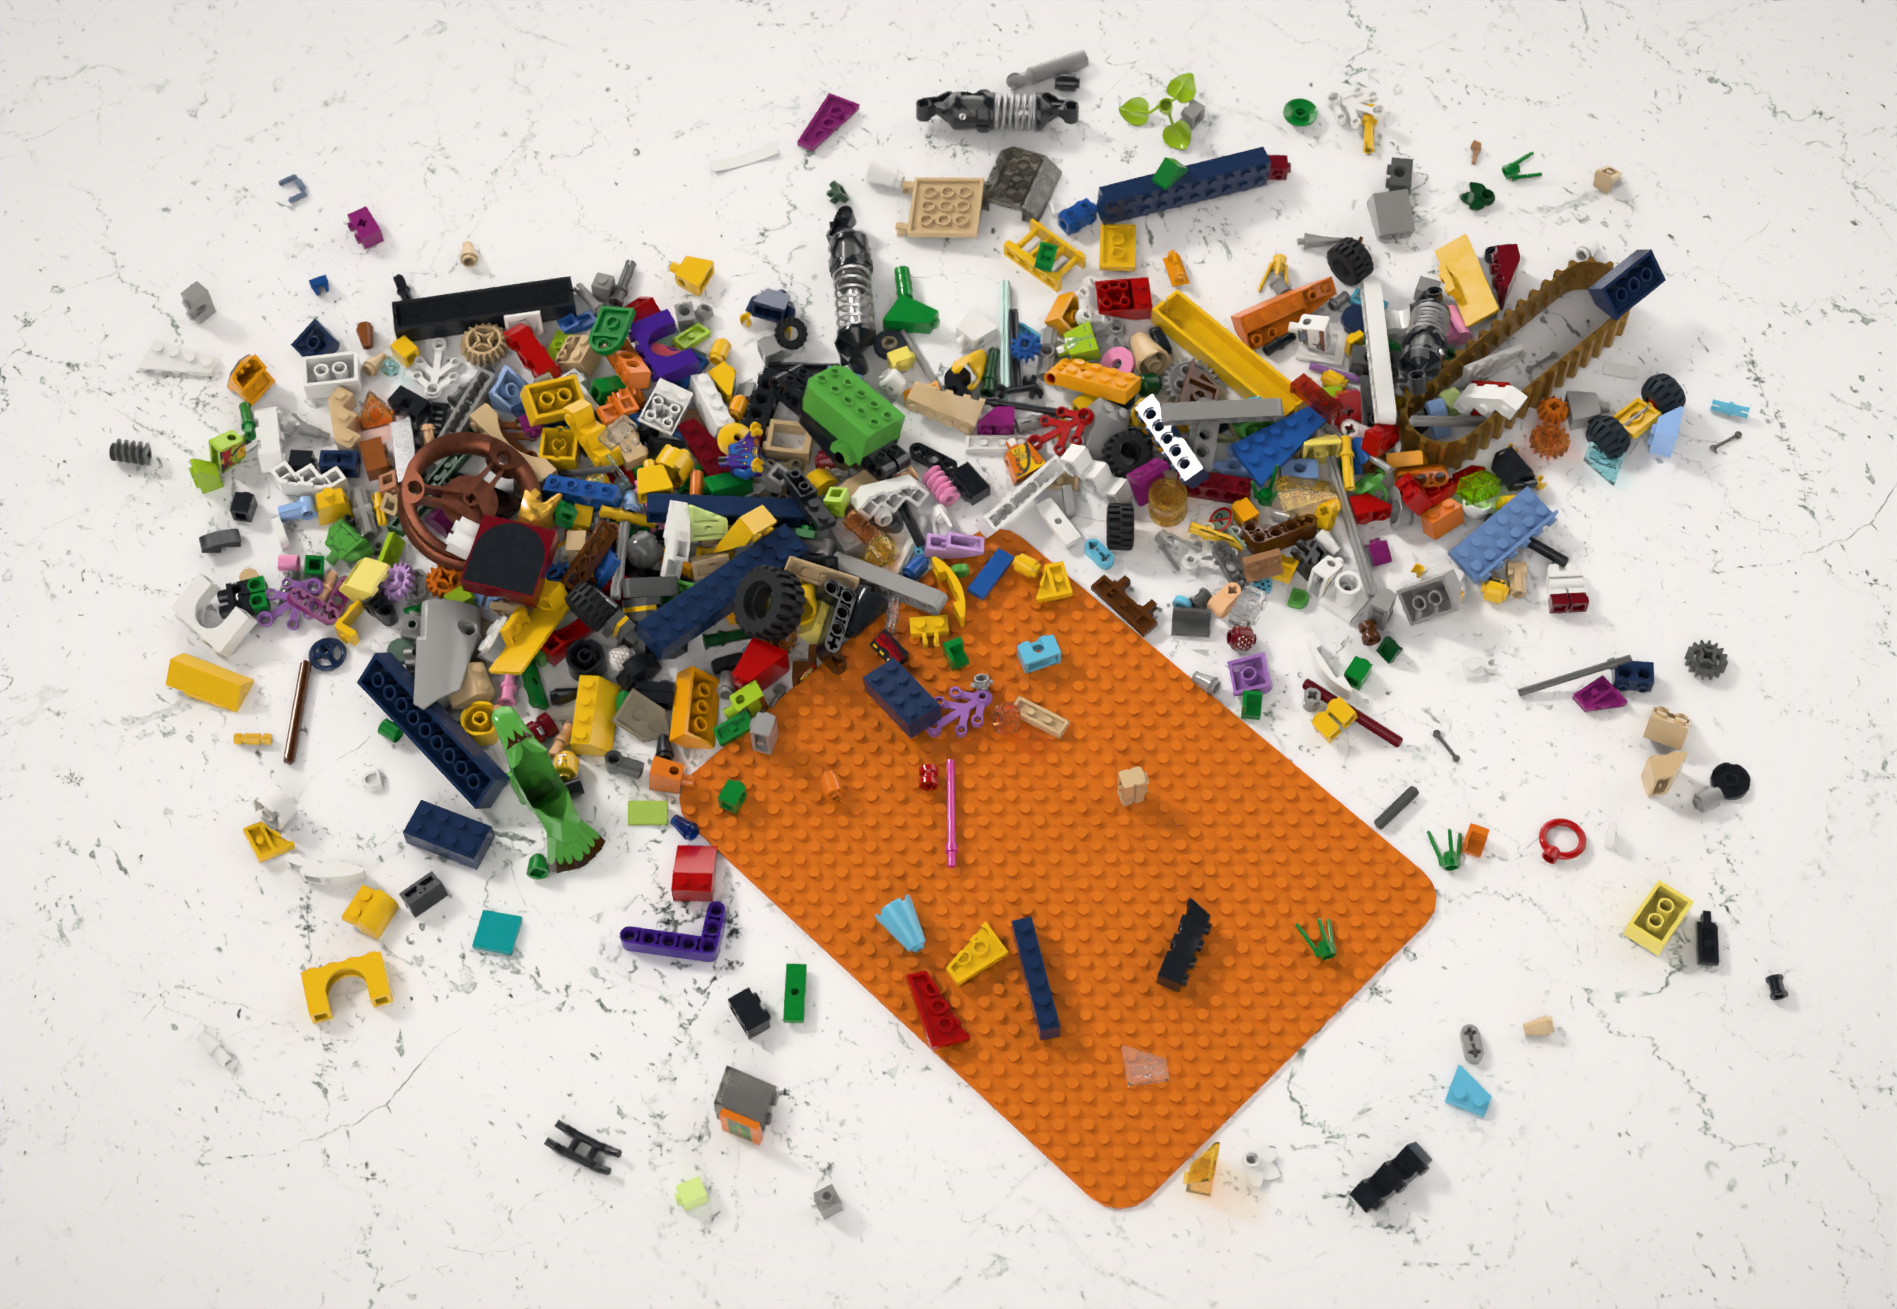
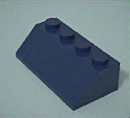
M1640 249L1633 252L1589 287L1588 291L1594 304L1612 319L1617 320L1665 282L1666 279L1652 249Z

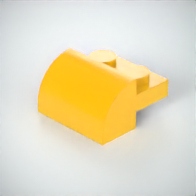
M362 884L341 918L343 921L360 928L361 932L379 940L399 909V905L390 895L378 889L376 891Z

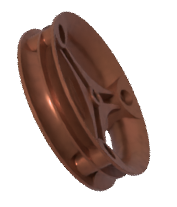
M457 432L438 437L424 445L413 456L406 468L397 497V510L402 529L412 545L427 559L442 567L463 572L467 560L446 551L447 544L433 535L422 522L417 511L419 505L442 510L452 523H455L456 520L460 521L463 516L480 525L484 514L495 516L497 512L498 497L494 487L501 478L514 479L521 492L522 499L526 489L531 492L534 488H537L541 493L535 472L517 450L495 437L475 432ZM467 454L485 458L487 467L476 476L463 475L456 477L446 486L426 485L421 478L424 471L430 465L448 456ZM492 471L496 476L488 483L484 478ZM424 494L434 495V496H440L441 498H435V497H429V496H423V495H424ZM540 496V497L538 498V500L541 501V502H542V496Z

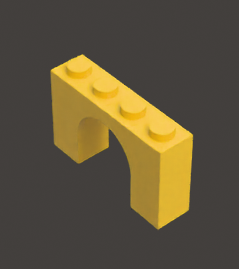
M371 951L363 956L349 957L341 962H330L326 966L312 967L304 972H300L308 1012L313 1024L333 1019L329 1000L330 990L338 980L344 977H359L367 983L373 1007L393 1002L385 961L381 951Z

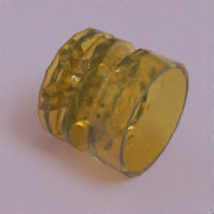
M1163 478L1154 482L1149 488L1148 512L1155 524L1169 528L1177 526L1185 519L1187 515L1188 494L1182 482L1174 478Z

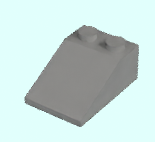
M1099 397L1087 407L1094 413V419L1092 423L1086 425L1084 446L1088 448L1092 457L1102 461L1104 456L1102 449L1105 448V442L1109 441L1111 436L1128 430L1130 411ZM1123 444L1121 445V447H1120V449H1119V455H1120V452H1121V449H1122Z

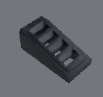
M431 402L427 424H441V427L433 426L435 430H440L441 432L450 417L452 407L449 403ZM437 411H443V414H438ZM435 417L442 418V420H435ZM434 433V438L436 439L439 434Z

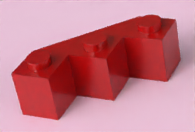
M519 323L502 333L509 349L517 353L523 367L531 371L534 379L550 372L554 379L561 377L562 370L557 363L555 364L544 345H541L533 335L529 326Z

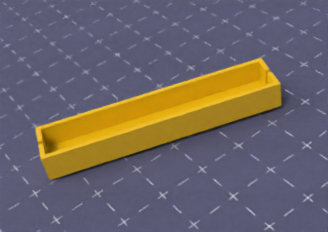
M1178 289L1166 297V302L1163 300L1152 309L1151 323L1155 326H1160L1168 337L1196 360H1202V365L1208 363L1207 369L1213 368L1212 373L1217 374L1219 379L1242 398L1248 399L1249 397L1261 396L1262 399L1281 398L1284 418L1308 406L1309 396Z

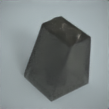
M726 1066L714 1101L716 1117L720 1120L719 1113L722 1108H725L759 1122L761 1131L765 1132L766 1126L771 1124L773 1118L771 1111L773 1106H777L779 1094H777L775 1085L731 1066Z

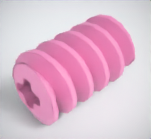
M939 465L931 467L924 474L922 482L939 504L947 507L959 499L960 493L956 492L957 488L949 481L948 476H945V472L941 471Z

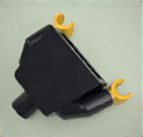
M1512 443L1508 444L1507 448L1495 453L1490 468L1495 477L1487 483L1493 491H1496L1502 485L1508 492L1523 490L1527 486L1530 489H1544L1547 482H1541L1544 477L1539 475L1535 479L1536 476L1533 470L1519 456L1518 448L1513 449Z

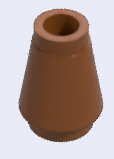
M367 321L358 323L356 333L364 350L373 348L374 327Z

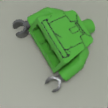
M346 514L343 519L340 518L337 523L329 527L325 545L331 552L325 560L334 566L339 559L349 564L374 554L379 556L382 550L381 543L375 542L373 547H371L372 544L354 528L356 526L355 518L351 520L350 515Z

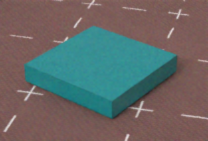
M483 910L472 944L473 949L512 955L522 924V916Z

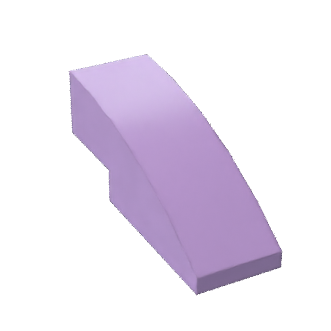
M947 531L946 536L927 533L925 538L924 557L932 558L935 556L937 558L952 559L984 554V537Z

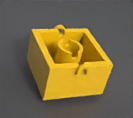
M564 426L542 428L538 457L545 458L557 471L578 469L581 451L579 441L573 431Z

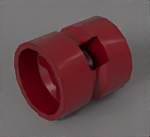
M547 712L537 716L535 722L530 721L525 724L535 736V739L541 744L545 742L546 737L550 739L559 733L555 722Z

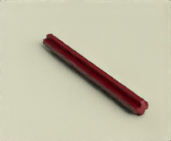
M1306 679L1302 685V688L1305 690L1308 688L1318 689L1321 693L1320 700L1327 704L1332 699L1338 698L1310 679ZM1348 704L1358 716L1355 722L1395 747H1399L1402 744L1403 737Z

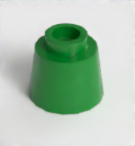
M536 853L530 857L526 872L527 876L538 880L544 879L549 875L547 858L543 854Z

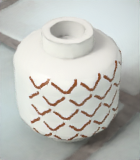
M623 644L610 650L607 660L612 670L620 673L624 669L622 664L630 657L636 655L633 648L629 649L628 646Z

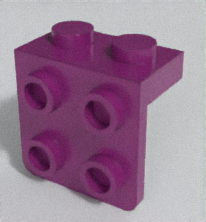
M1155 458L1126 474L1138 506L1142 507L1169 491L1163 473L1170 469L1168 462Z

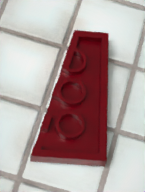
M692 418L677 425L679 433L707 477L730 472L729 467H719L718 457L726 455L719 449L717 440L698 421Z

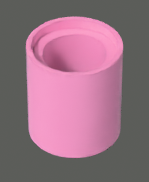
M279 555L278 571L286 572L287 570L299 572L300 556Z

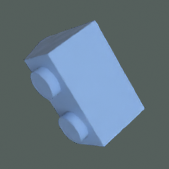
M1680 406L1659 416L1657 423L1652 424L1647 440V445H1650L1648 453L1671 458L1678 437L1684 407Z

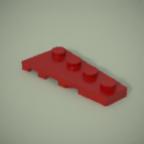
M1470 465L1452 474L1453 478H1449L1447 484L1443 486L1425 487L1424 489L1433 504L1431 507L1438 505L1449 497H1453L1455 493L1466 489L1472 482L1480 480V477L1487 474L1486 468L1484 466Z

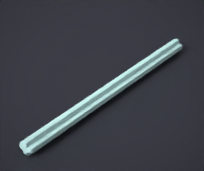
M1002 280L1000 282V384L1010 387L1008 317L1010 309V281ZM1006 394L1005 398L1001 400L1010 401V394Z

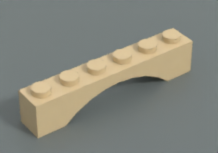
M487 403L469 415L470 427L474 432L495 437L509 444L500 431L498 413ZM518 451L532 467L539 481L541 492H543L548 474L558 476L557 469L545 458L526 455Z

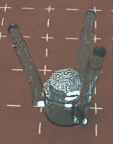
M607 454L606 457L618 472V474L615 471L611 472L616 478L613 485L619 486L621 494L625 496L626 491L631 490L633 485L611 456ZM593 478L595 482L605 483L597 478Z

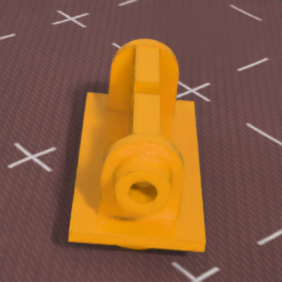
M1170 250L1167 257L1163 258V262L1172 287L1189 284L1190 282L1180 255L1175 250Z

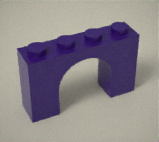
M668 309L633 322L627 335L630 343L635 344L636 352L639 356H642V360L651 371L652 381L657 383L660 378L673 383L700 372L699 361L691 348L671 356H660L650 349L659 339L677 332L675 320Z

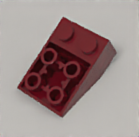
M1518 244L1496 245L1495 252L1491 256L1492 264H1489V273L1493 275L1492 287L1496 289L1500 310H1503L1516 279L1520 262Z

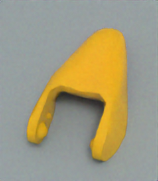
M983 349L976 350L959 358L952 365L951 370L954 374L960 373L966 364L971 368V372L976 378L966 387L970 391L977 387L984 375L988 359L987 353Z

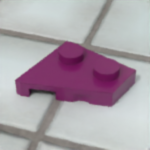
M1603 675L1575 693L1572 697L1584 712L1624 707L1628 702Z

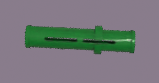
M245 401L239 404L242 420L241 429L244 432V438L248 439V441H253L256 438V423L253 421L251 405Z

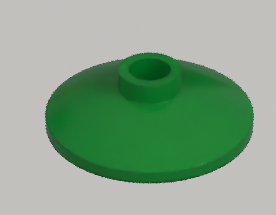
M1293 99L1284 106L1283 116L1291 125L1304 127L1315 122L1318 110L1315 104L1309 100Z

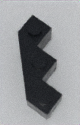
M1416 1141L1407 1144L1394 1159L1384 1162L1371 1177L1361 1180L1349 1195L1365 1213L1373 1210L1377 1212L1393 1195L1404 1191L1407 1184L1413 1179L1424 1175L1430 1169L1428 1165L1433 1159Z

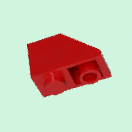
M1369 493L1349 497L1356 524L1364 525L1372 521H1384L1390 518L1391 504Z

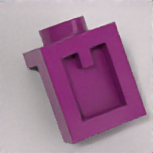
M526 414L518 417L525 439H534L542 434V424L531 427Z

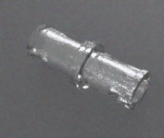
M896 596L889 598V607L885 613V629L889 632L891 627V635L896 633L897 622L900 619L901 598L897 597L895 603Z

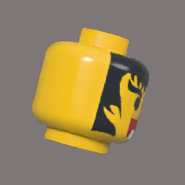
M1490 577L1487 582H1483L1480 592L1483 593L1484 600L1501 604L1502 601H1506L1510 587L1507 586L1505 580Z

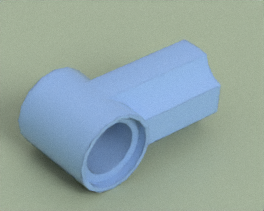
M309 495L300 497L298 502L278 506L282 523L299 518L312 520L317 517L315 500Z

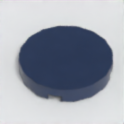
M1350 305L1343 311L1340 322L1346 333L1351 334L1361 330L1365 334L1362 305Z

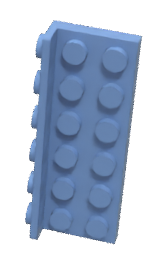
M1527 486L1449 551L1447 555L1475 584L1481 580L1485 582L1492 576L1490 572L1494 569L1498 571L1505 565L1503 561L1507 558L1511 560L1518 554L1516 550L1520 547L1524 549L1531 542L1530 538L1533 536L1537 538L1544 531L1542 528L1546 525L1550 527L1557 520L1555 517L1559 511L1556 509L1552 512Z

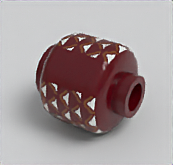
M1234 626L1228 631L1226 639L1227 644L1230 645L1232 650L1249 651L1256 644L1257 637L1251 627Z

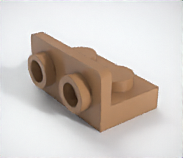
M1279 548L1242 558V568L1247 583L1284 573Z

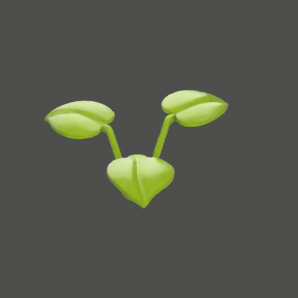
M1185 73L1173 78L1167 86V94L1174 98H1162L1159 101V105H1156L1150 111H1148V102L1142 97L1131 98L1118 108L1122 118L1134 126L1146 124L1148 122V114L1159 109L1161 114L1168 115L1171 125L1166 126L1163 130L1162 136L1165 144L1184 151L1188 148L1191 141V129L1184 120L1173 122L1171 116L1173 110L1172 102L1177 99L1180 103H1188L1195 97L1196 85L1193 73Z

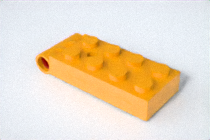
M1063 358L1044 375V381L1048 385L1064 387L1124 405L1140 391L1141 377L1133 373L1121 372L1116 368L1103 367L1097 363H1088L1083 359L1072 358L1069 360L1068 358Z

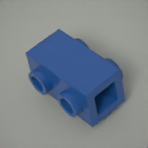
M1088 198L1077 201L1073 206L1063 209L1058 214V226L1068 236L1079 232L1083 227L1091 225L1097 220L1096 205L1093 202L1091 203Z

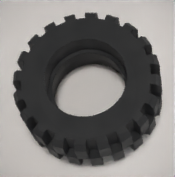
M769 565L755 567L753 571L750 570L745 574L746 577L741 579L739 582L740 586L736 588V598L733 599L735 608H733V613L736 615L735 620L741 631L745 632L746 635L770 642H777L790 636L789 633L792 634L796 630V625L800 624L801 615H804L805 611L803 609L804 604H806V598L803 596L805 591L801 587L802 583L799 578L788 570ZM773 593L772 605L766 615V603L770 594Z

